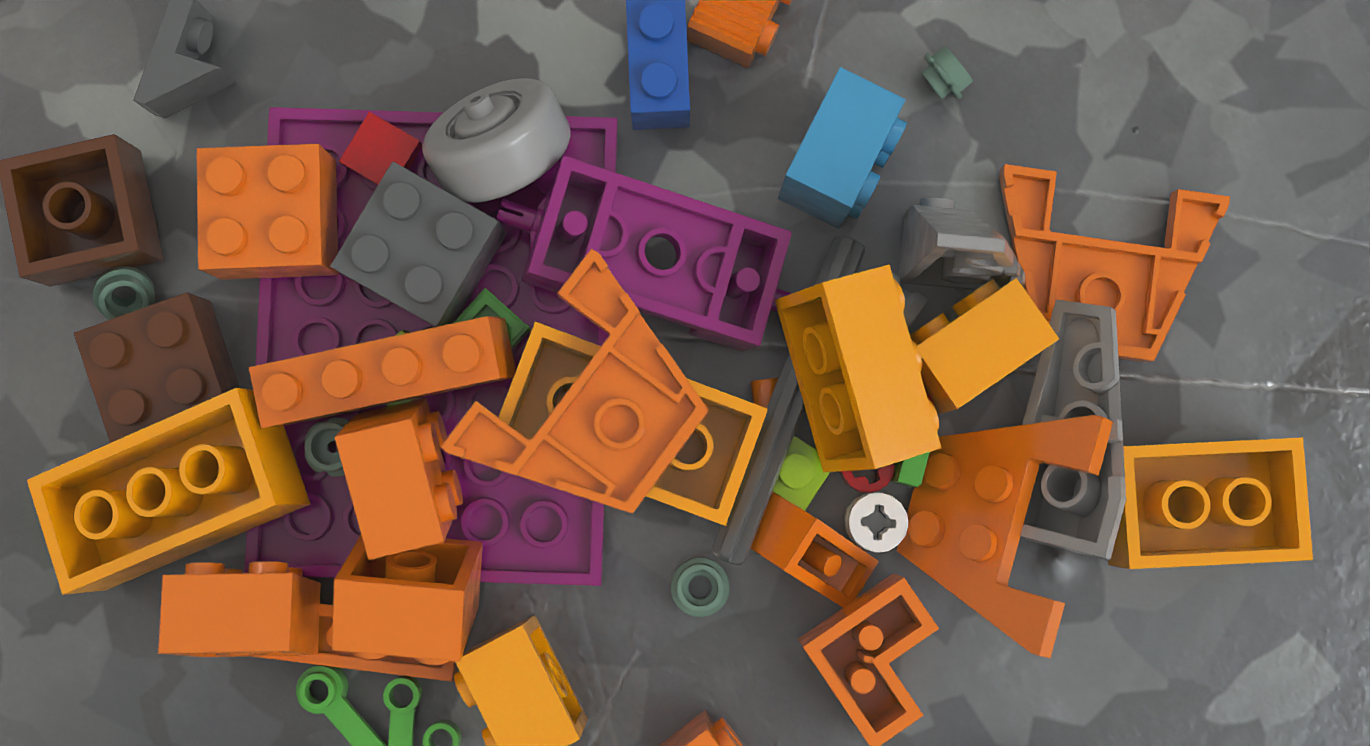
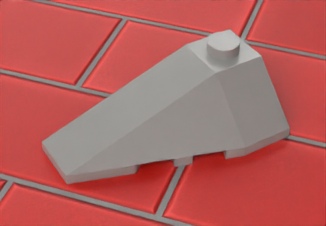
M923 198L920 199L919 205H911L903 215L898 272L902 284L977 290L992 279L1001 288L1017 278L1021 285L1025 286L1026 274L1006 239L972 210L955 209V201L950 199Z
M1056 299L1049 325L1059 337V340L1048 346L1041 353L1022 425L1090 415L1103 416L1112 421L1113 424L1099 476L1044 463L1039 465L1020 538L1082 555L1110 560L1126 502L1116 310L1106 306Z

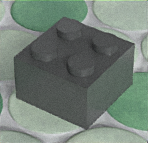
M392 161L330 267L428 324L439 327L453 324L459 317L507 233L496 219Z

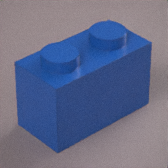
M626 0L630 109L633 130L690 128L685 0Z

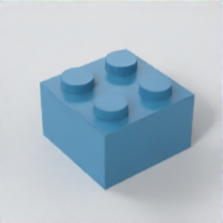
M840 67L785 175L778 199L837 229L841 227L847 215L858 219L881 177L871 171L873 165L875 164L881 168L884 167L908 123L897 118L906 99Z

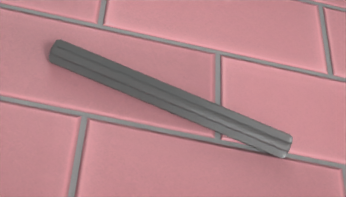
M848 236L835 237L815 285L856 274L865 253V246ZM790 353L787 355L769 401L767 414L726 526H720L712 547V554L729 564L743 565L747 559L805 408Z

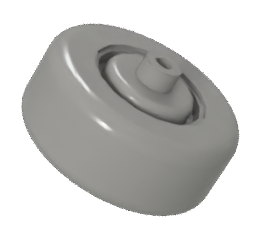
M517 78L482 88L447 109L427 131L422 151L426 162L444 191L464 202H484L511 194L545 174L564 154L570 141L571 130L552 89L547 84L536 79Z

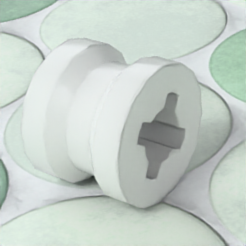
M876 492L865 493L853 499L847 507L844 516V526L850 540L860 548L876 553L886 552L898 546L906 536L908 518L902 504L893 496Z

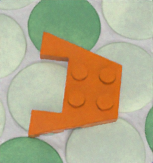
M1004 164L1000 168L999 181L1013 252L1026 274L1025 286L1023 288L1047 322L1050 323L1056 299L1111 307L1116 310L1118 359L1144 363L1155 361L1186 296L1184 291L1197 264L1201 263L1211 244L1209 239L1219 219L1224 217L1229 207L1230 196L1182 189L1172 192L1170 194L1164 248L1051 232L1050 221L1057 171Z
M592 248L557 294L560 299L609 334V337L531 440L526 439L475 401L441 448L449 454L633 514L709 410L664 345L659 342L645 322L639 309L627 292L625 293L608 269V265L602 256Z
M1090 415L938 437L941 448L930 451L922 483L913 489L907 511L908 528L906 536L898 545L897 552L1027 651L1038 656L1051 658L1065 603L1008 586L1009 577L1039 465L1044 463L1099 476L1113 422L1103 416Z

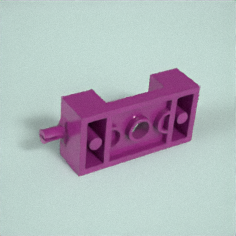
M563 155L556 166L547 196L537 209L506 200L503 197L497 213L496 220L499 223L529 232L530 252L521 282L558 293L593 248L602 256L608 265V269L625 293L627 292L640 312L690 327L688 335L742 352L761 345L770 310L778 313L775 300L792 294L777 288L792 231ZM662 237L673 245L676 259L670 269L660 270L649 264L645 256V246L649 239Z

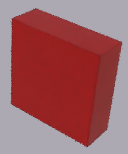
M369 111L339 162L344 167L378 186L392 161L409 170L423 144L420 140Z

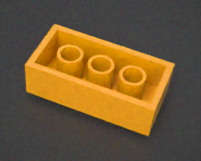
M535 322L498 418L526 439L531 440L601 346ZM687 379L709 411L646 497L726 526L768 409Z
M234 388L27 480L62 595L108 590L310 505L284 426L261 428L254 391L242 388Z

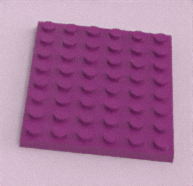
M269 107L267 146L320 144L336 159L339 252L377 188V185L344 167L339 162L368 112H372L420 140L422 144L431 125L444 112ZM565 116L570 125L571 135L568 147L563 155L616 173L618 119L610 117ZM421 149L409 171L441 188ZM561 158L541 177L503 197L506 200L537 209L547 196L554 170ZM503 197L484 202L466 203L496 219ZM500 223L507 234L460 315L486 288L531 328L530 332L512 350L516 370L535 322L602 346L609 337V334L560 299L556 292L521 282L530 252L529 232ZM338 272V275L260 278L255 366L396 336L401 330L416 332L434 328V326ZM513 378L420 397L419 399L427 398L430 413L440 412L448 438L475 401L499 417ZM387 405L284 426L310 505L246 531L244 574H249V563L285 562L288 563V567L302 568L303 577H336L360 537L361 531L345 475L332 477L326 471L321 473L314 471L305 458V437L309 429L318 422L327 423L330 418L334 417L350 421L356 414L388 407ZM335 441L329 444V450L332 453L338 451ZM440 448L446 471L455 469L463 498V504L456 506L457 519L452 521L446 538L483 542L480 582L602 585L605 504L449 454Z

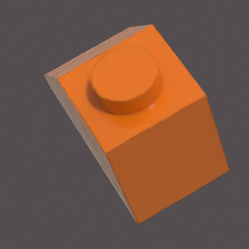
M774 492L770 496L750 548L843 608L857 598L879 563L877 559L819 519Z

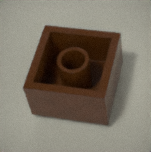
M112 134L0 160V182L19 277L52 287L100 276L104 271L117 266L135 268L164 261L140 149Z
M189 292L73 333L110 443L234 388H240L211 301Z

